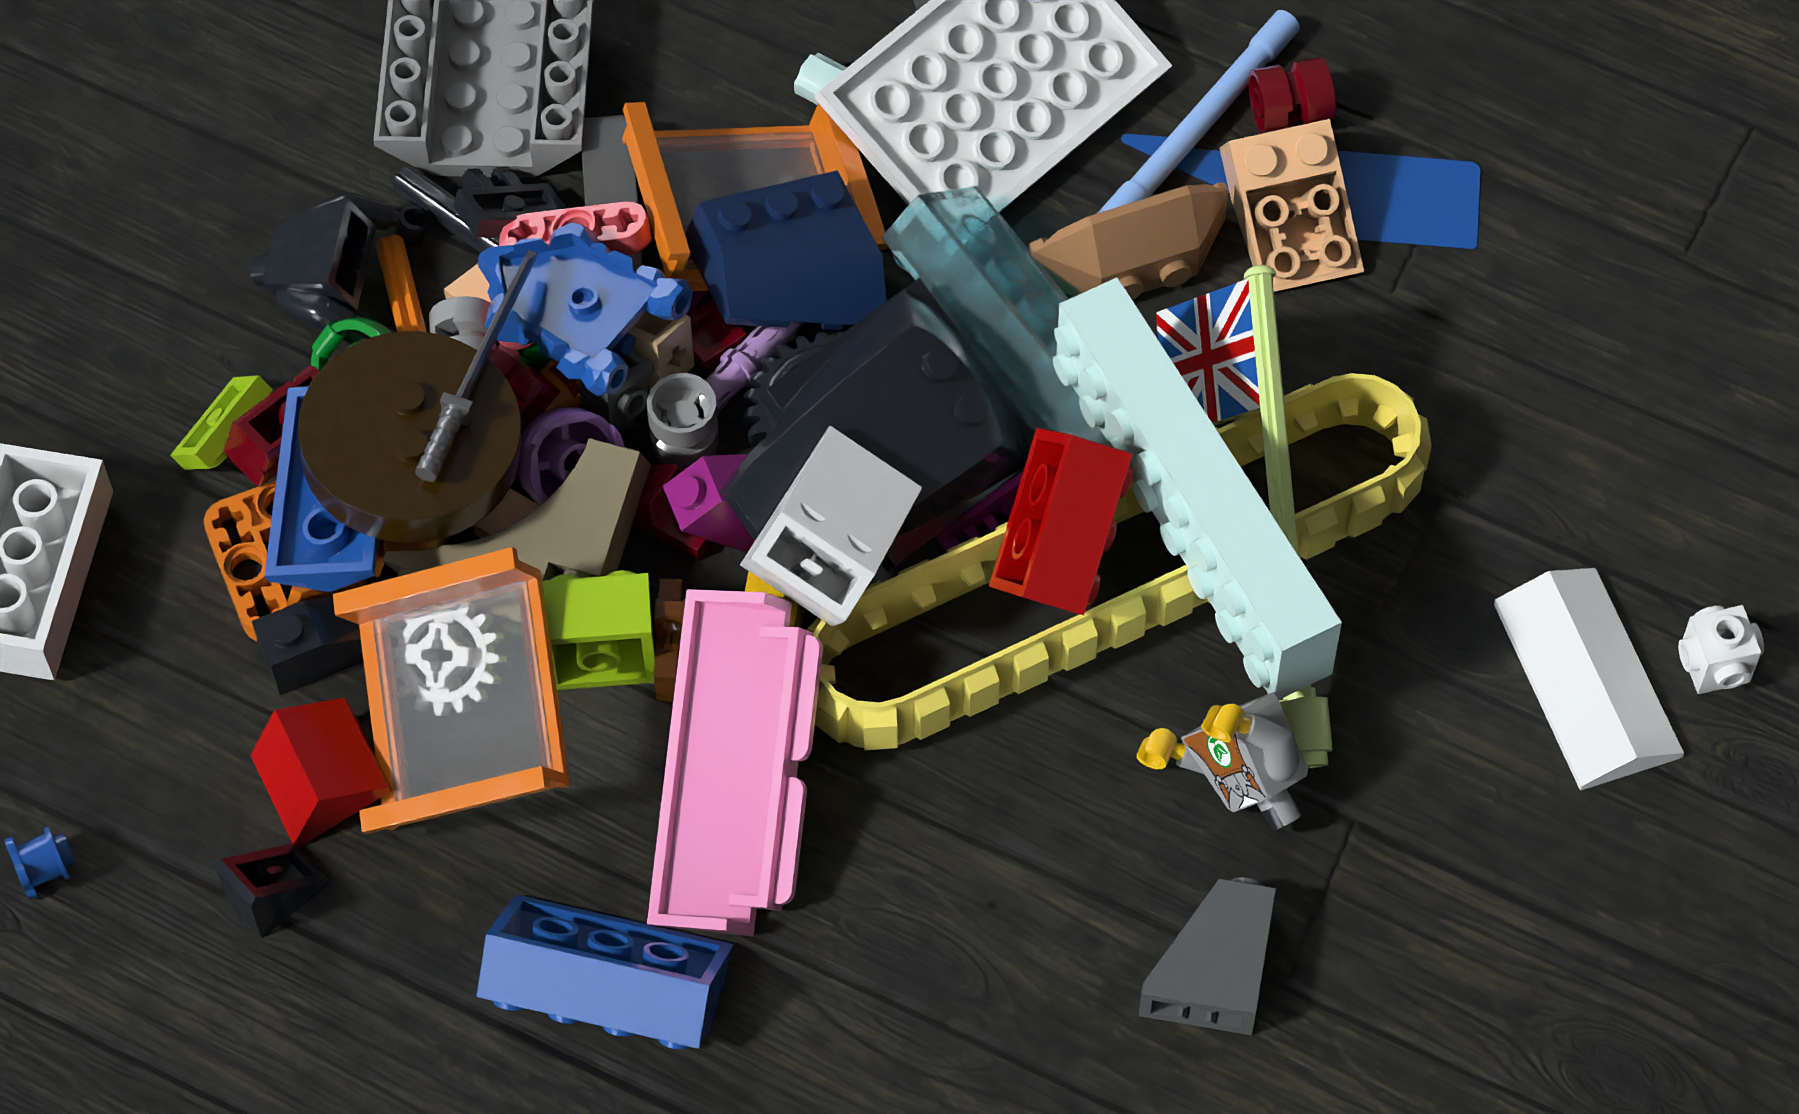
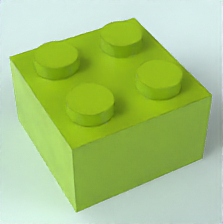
M620 570L600 577L580 578L575 575H559L551 580L542 581L557 690L654 683L655 632L648 573L635 574L631 571Z

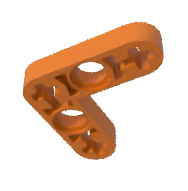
M276 480L214 503L206 511L204 517L205 531L241 625L246 634L255 641L257 639L251 621L260 617L258 616L253 597L263 594L266 606L271 613L285 608L287 604L281 585L268 582L265 578L267 550L264 543L269 542L272 516L268 515L266 510L268 505L274 501ZM228 519H232L235 525H237L241 540L240 544H236L233 547L222 522ZM245 560L257 561L262 565L261 572L257 577L244 581L232 575L233 569L238 563Z

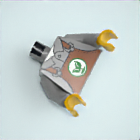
M1274 692L1240 706L1236 704L1213 705L1202 725L1181 737L1183 741L1181 744L1177 743V737L1169 729L1159 728L1151 732L1150 736L1143 740L1139 748L1137 759L1147 767L1164 769L1169 758L1172 757L1176 759L1177 766L1204 774L1227 809L1232 812L1257 804L1272 831L1288 825L1301 816L1287 788L1308 775V767Z

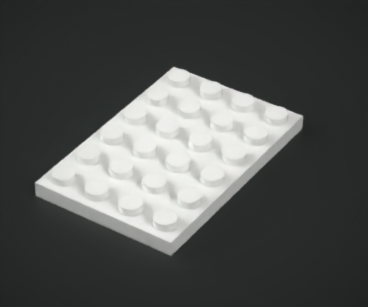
M930 0L820 89L814 99L947 251L952 254L1163 76L1172 65L1115 0Z

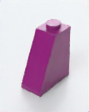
M748 454L702 456L663 485L682 532L748 553L755 540L719 492Z

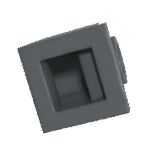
M612 349L628 365V375L623 387L617 395L607 393L597 396L589 391L582 381H579L581 408L603 417L618 431H624L631 428L636 422V417L647 410V398L649 395L648 376L654 373L655 369L653 362L633 349L627 355Z

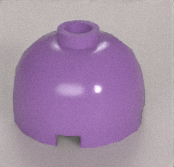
M555 407L538 415L523 430L521 435V455L517 470L521 487L541 506L564 483L575 468L586 448L589 438L624 447L619 431L603 417L579 407Z

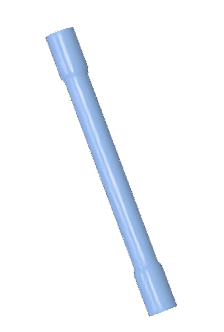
M1277 10L1251 39L1248 48L1138 172L1116 191L1098 213L1150 197L1249 85V72L1252 69L1263 68L1267 63L1273 61L1300 31V25L1296 18L1287 11Z

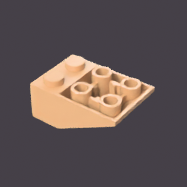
M1330 119L1231 140L1219 148L1231 201L1252 265H1267L1276 271L1277 275L1272 277L1274 292L1364 272Z

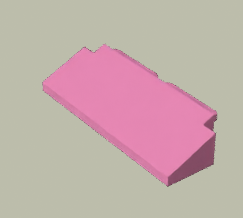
M689 589L686 591L648 910V925L754 937L757 909L781 911L782 905L789 903L795 896L807 796L805 783L797 778L798 761L807 759L812 751L823 645L817 637L813 636V632L799 627H789L792 602L765 592Z

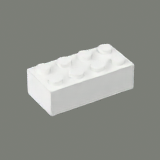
M0 443V672L55 681L113 494L103 460Z

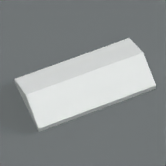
M1596 568L1548 571L1495 599L1494 606L1580 791L1683 757L1684 752Z

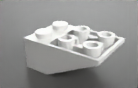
M829 426L740 566L832 627L845 622L878 570L922 487L832 426Z

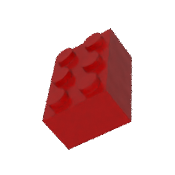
M1036 428L989 587L1084 616L1087 605L1093 603L1099 591L1100 575L1097 573L1103 551L1105 552L1111 547L1115 538L1117 524L1113 517L1119 498H1123L1131 485L1133 469L1129 464L1133 454L1071 434Z

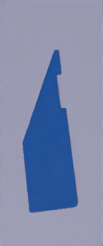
M1124 134L1121 140L1124 144L1152 156L1168 137ZM1191 149L1176 166L1177 169L1211 185L1225 183L1228 188L1220 151ZM1337 151L1357 240L1475 249L1477 247L1480 167L1478 164L1470 161Z

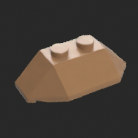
M1216 183L1212 186L1208 184L1186 185L1085 217L1058 230L1049 239L1040 238L1030 243L1028 272L1032 280L1072 296L1084 293L1116 277L1132 300L1143 292L1162 286L1175 287L1181 285L1189 278L1197 276L1226 218L1229 190L1225 183Z

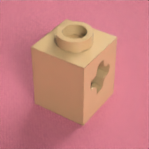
M645 311L627 332L635 336L633 350L654 363L655 372L648 376L649 389L660 379L671 374L687 373L695 366L690 316L684 315L678 320H663Z

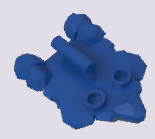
M573 222L556 229L550 237L549 244L541 238L521 239L513 245L487 248L480 253L478 258V267L490 284L487 292L491 304L488 307L484 326L488 330L526 253L529 250L538 253L537 259L497 340L519 343L522 346L533 342L537 343L540 346V353L552 360L559 361L556 368L568 379L582 381L586 388L597 396L607 393L617 395L623 387L628 375V365L612 349L624 355L632 351L635 345V336L627 332L646 311L663 320H678L689 311L693 295L685 279L666 278L663 271L642 265L636 269L632 257L615 250L610 251L603 243L599 242L595 232Z

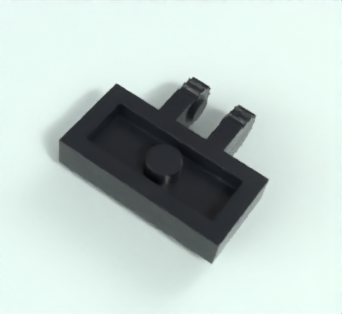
M506 166L495 167L491 173L490 180L486 174H483L480 168L464 171V175H462L463 180H461L463 189H458L453 207L475 238L500 236L503 227L517 219L518 215L567 209V207L549 183L523 185L515 173H512V169Z

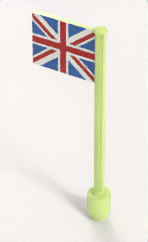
M1256 265L1245 272V280L1156 312L1158 341L1214 426L1261 411L1270 513L1298 554L1272 278L1277 274L1270 266ZM1309 685L1284 697L1283 700H1279V703L1295 735L1296 742L1307 767L1317 768L1328 765L1327 752L1333 751L1328 698L1316 697V688Z

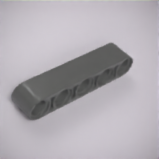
M624 115L584 119L582 166L585 206L617 202H635L638 204L635 170L628 147L622 141L627 126ZM642 250L638 253L627 255L632 257L636 269L643 265Z

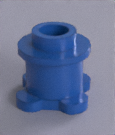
M49 826L43 828L45 834L18 845L15 844L12 836L4 839L18 878L29 900L37 897L35 886L61 875L64 880L69 879L70 876L66 867L76 864L64 832L53 836Z

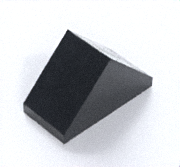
M292 843L222 858L215 866L226 900L261 938L321 892L329 882L326 876L301 849Z

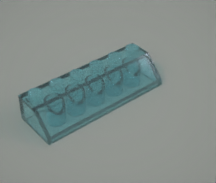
M977 186L917 195L882 236L883 241L893 252V258L903 270L909 272L915 281L921 278L995 382L1020 410V416L1027 426L1035 431L1036 428L1056 431L1106 445V438L1099 427L1092 428L1086 422L1080 409V397L1072 385L1065 386L1060 381L1053 365V357L1057 354V341L1054 329L1058 327L1059 303L1068 300V297L1042 265L1033 258L1029 249Z

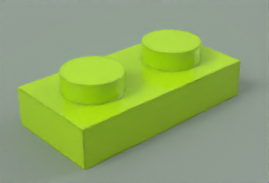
M259 375L233 377L170 456L184 470L212 469L218 466L228 457L223 449L229 437L232 422L268 397L273 389Z

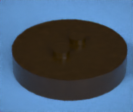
M403 331L374 336L358 342L337 354L318 372L310 383L304 395L298 419L302 468L307 483L317 500L332 516L346 526L362 534L394 542H424L445 538L459 533L482 520L495 509L509 491L516 477L521 455L519 406L510 383L500 369L490 359H487L468 399L473 401L470 407L472 418L469 425H460L458 432L455 433L452 445L448 448V454L442 461L443 465L439 473L437 472L436 480L429 482L419 478L415 471L422 455L425 454L424 451L428 442L431 441L430 438L434 429L437 428L436 425L441 412L440 399L443 392L456 396L478 350L444 335L419 331Z

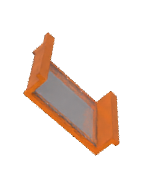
M645 102L625 103L623 112L627 126L622 141L624 145H627L666 278L685 279L692 292L709 291L690 254L685 237V232L699 202L836 170L841 175L879 250L887 249L889 242L858 148L819 103L810 124L805 126L671 131L653 130Z
M509 547L333 594L335 616L359 624L375 756L392 789L391 792L381 797L382 805L359 810L363 833L369 834L385 829L394 831L402 825L546 791L555 787L564 788L570 786L541 570L518 560L516 548Z

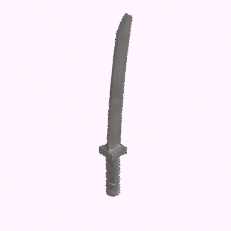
M529 250L526 253L456 396L443 392L440 399L441 412L436 425L437 428L434 429L430 438L431 441L428 442L424 451L425 454L422 455L415 471L419 478L429 482L436 480L437 472L439 473L443 465L442 461L448 454V448L453 443L455 433L458 432L461 424L469 425L472 418L470 407L473 401L468 399L537 259V252Z

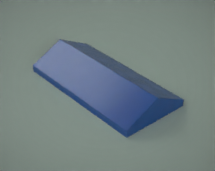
M308 387L288 388L265 578L268 582L331 592L375 576L379 539L362 534L337 520L320 504L311 491L302 468L298 435L300 408Z

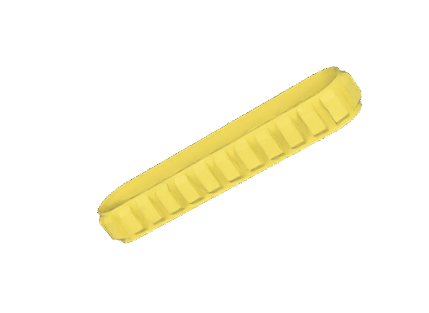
M1349 373L1341 376H1332L1315 385L1308 384L1284 395L1288 445L1325 428L1341 424L1360 425L1384 434L1393 444L1394 455L1403 458L1396 466L1390 465L1383 474L1296 513L1295 523L1300 558L1307 560L1335 547V542L1347 536L1354 538L1382 525L1384 518L1392 512L1401 513L1420 492L1424 471L1427 470L1431 451L1427 418L1417 413L1413 403L1414 398L1402 391L1397 385L1375 375ZM1261 411L1234 419V422L1224 427H1215L1240 467L1265 456ZM1131 481L1126 495L1123 498H1119L1113 517L1116 524L1144 512L1134 495L1133 481ZM1007 522L996 527V531L981 538L974 537L948 549L946 554L931 561L926 559L899 571L898 576L883 583L878 581L867 586L845 622L832 627L818 617L808 627L807 630L813 632V636L817 637L823 645L815 725L838 743L845 741L855 747L864 748V751L898 748L899 744L906 743L916 737L920 740L949 727L951 721L963 715L971 717L999 704V699L1013 692L1020 694L1048 681V676L1062 669L1069 671L1096 658L1098 652L1111 646L1116 649L1144 636L1146 630L1158 624L1165 626L1191 614L1193 608L1209 602L1207 597L1200 599L1196 595L1188 579V567L1184 565L1085 611L1084 616L1079 614L902 697L880 703L857 701L834 689L832 684L836 683L835 668L828 664L831 659L840 655L848 647L989 583L1006 531Z

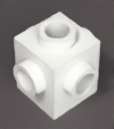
M1743 605L1724 609L1722 606H1711L1700 610L1690 617L1684 637L1679 640L1678 648L1682 665L1690 673L1697 694L1750 683L1759 657L1764 653V642L1758 625L1756 623L1750 624Z

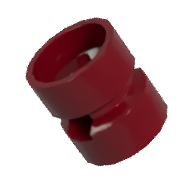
M1317 57L1295 61L1292 63L1289 71H1285L1280 65L1252 69L1249 72L1250 104L1255 124L1260 134L1293 127L1294 122L1297 121L1304 125L1330 119L1331 123H1333L1335 120L1336 102L1334 87L1324 58Z

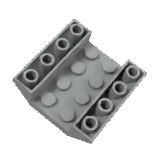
M388 0L374 145L431 176L463 177L464 171L472 168H480L484 175L486 174L487 177H491L495 167L506 166L512 169V173H515L518 178H535L581 152L594 0Z

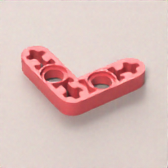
M617 202L518 215L517 219L503 227L499 246L513 245L521 239L541 238L549 244L550 237L556 229L573 222L595 232L599 242L603 243L610 251L615 250L622 254L630 255L646 248L652 240L653 231L650 220L640 204L635 202ZM498 341L501 345L512 350L523 349L533 344L530 343L522 346L519 343Z

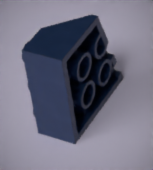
M838 170L699 202L685 232L690 254L726 324L789 327L791 322L821 323L822 329L841 330L843 325H855L887 302L882 254Z

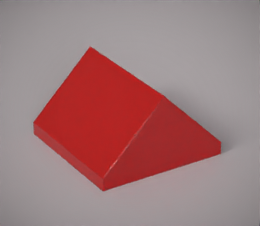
M345 698L275 709L250 755L292 844L298 847L303 846L392 791L348 700Z

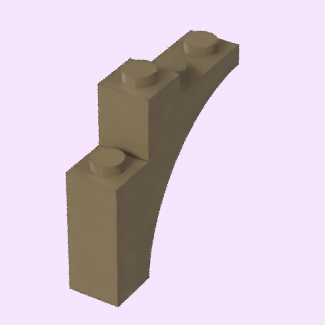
M589 438L584 452L564 483L547 501L514 525L495 534L470 542L442 545L422 551H386L383 562L398 573L397 577L513 547L517 549L518 560L541 570L542 581L551 580L561 574L575 575L580 578L606 576L618 570L651 464L639 451ZM518 590L480 600L477 610L481 614H491L494 617L490 627L491 630L509 637L522 638L524 631Z

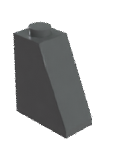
M1245 877L1234 878L1231 881L1219 879L1144 981L1139 1016L1252 1035L1276 888L1265 887L1261 882Z

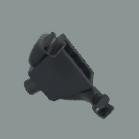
M356 193L337 194L305 208L295 216L281 220L275 226L269 254L254 256L251 259L249 265L250 276L257 286H264L275 296L277 305L289 316L321 331L324 330L330 321L337 322L346 318H361L353 311L358 309L376 229L388 230L390 226L396 227L395 234L403 238L405 245L417 246L423 241L425 233L422 227L425 213L420 206L415 204L404 206L400 212L394 211V205ZM387 328V329H389L392 333L396 332V331H394L392 328ZM346 330L347 335L342 341L352 345L360 339H369L371 337L357 330Z

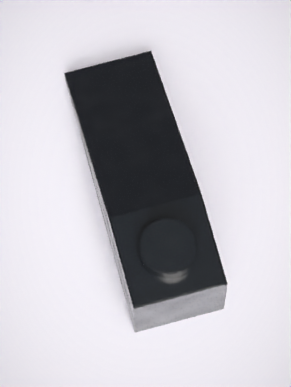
M333 596L302 600L251 621L260 652L279 695L364 662L359 624L335 616ZM404 619L389 623L390 630L391 628L406 629L408 626ZM430 626L423 631L419 639L429 634ZM391 635L392 648H398L399 640Z

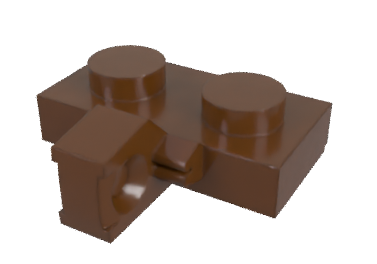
M660 579L659 599H655L656 649L654 684L656 701L673 702L685 608L682 579Z

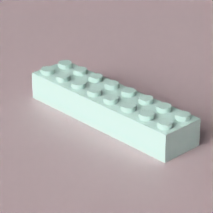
M1116 277L1059 303L1058 327L1054 329L1057 341V354L1053 357V365L1060 381L1065 386H1073L1080 397L1079 405L1086 422L1092 428L1099 427L1106 438V446L1133 454L1129 466L1133 469V491L1140 507L1146 513L1152 511L1161 525L1160 534L1165 546L1172 555L1180 554L1188 567L1187 575L1194 592L1200 599L1208 598L1216 611L1215 619L1222 636L1228 643L1235 641L1243 653L1244 667L1252 683L1258 688L1263 686L1268 694L1274 692L1278 700L1331 675L1341 630V620L1119 279Z

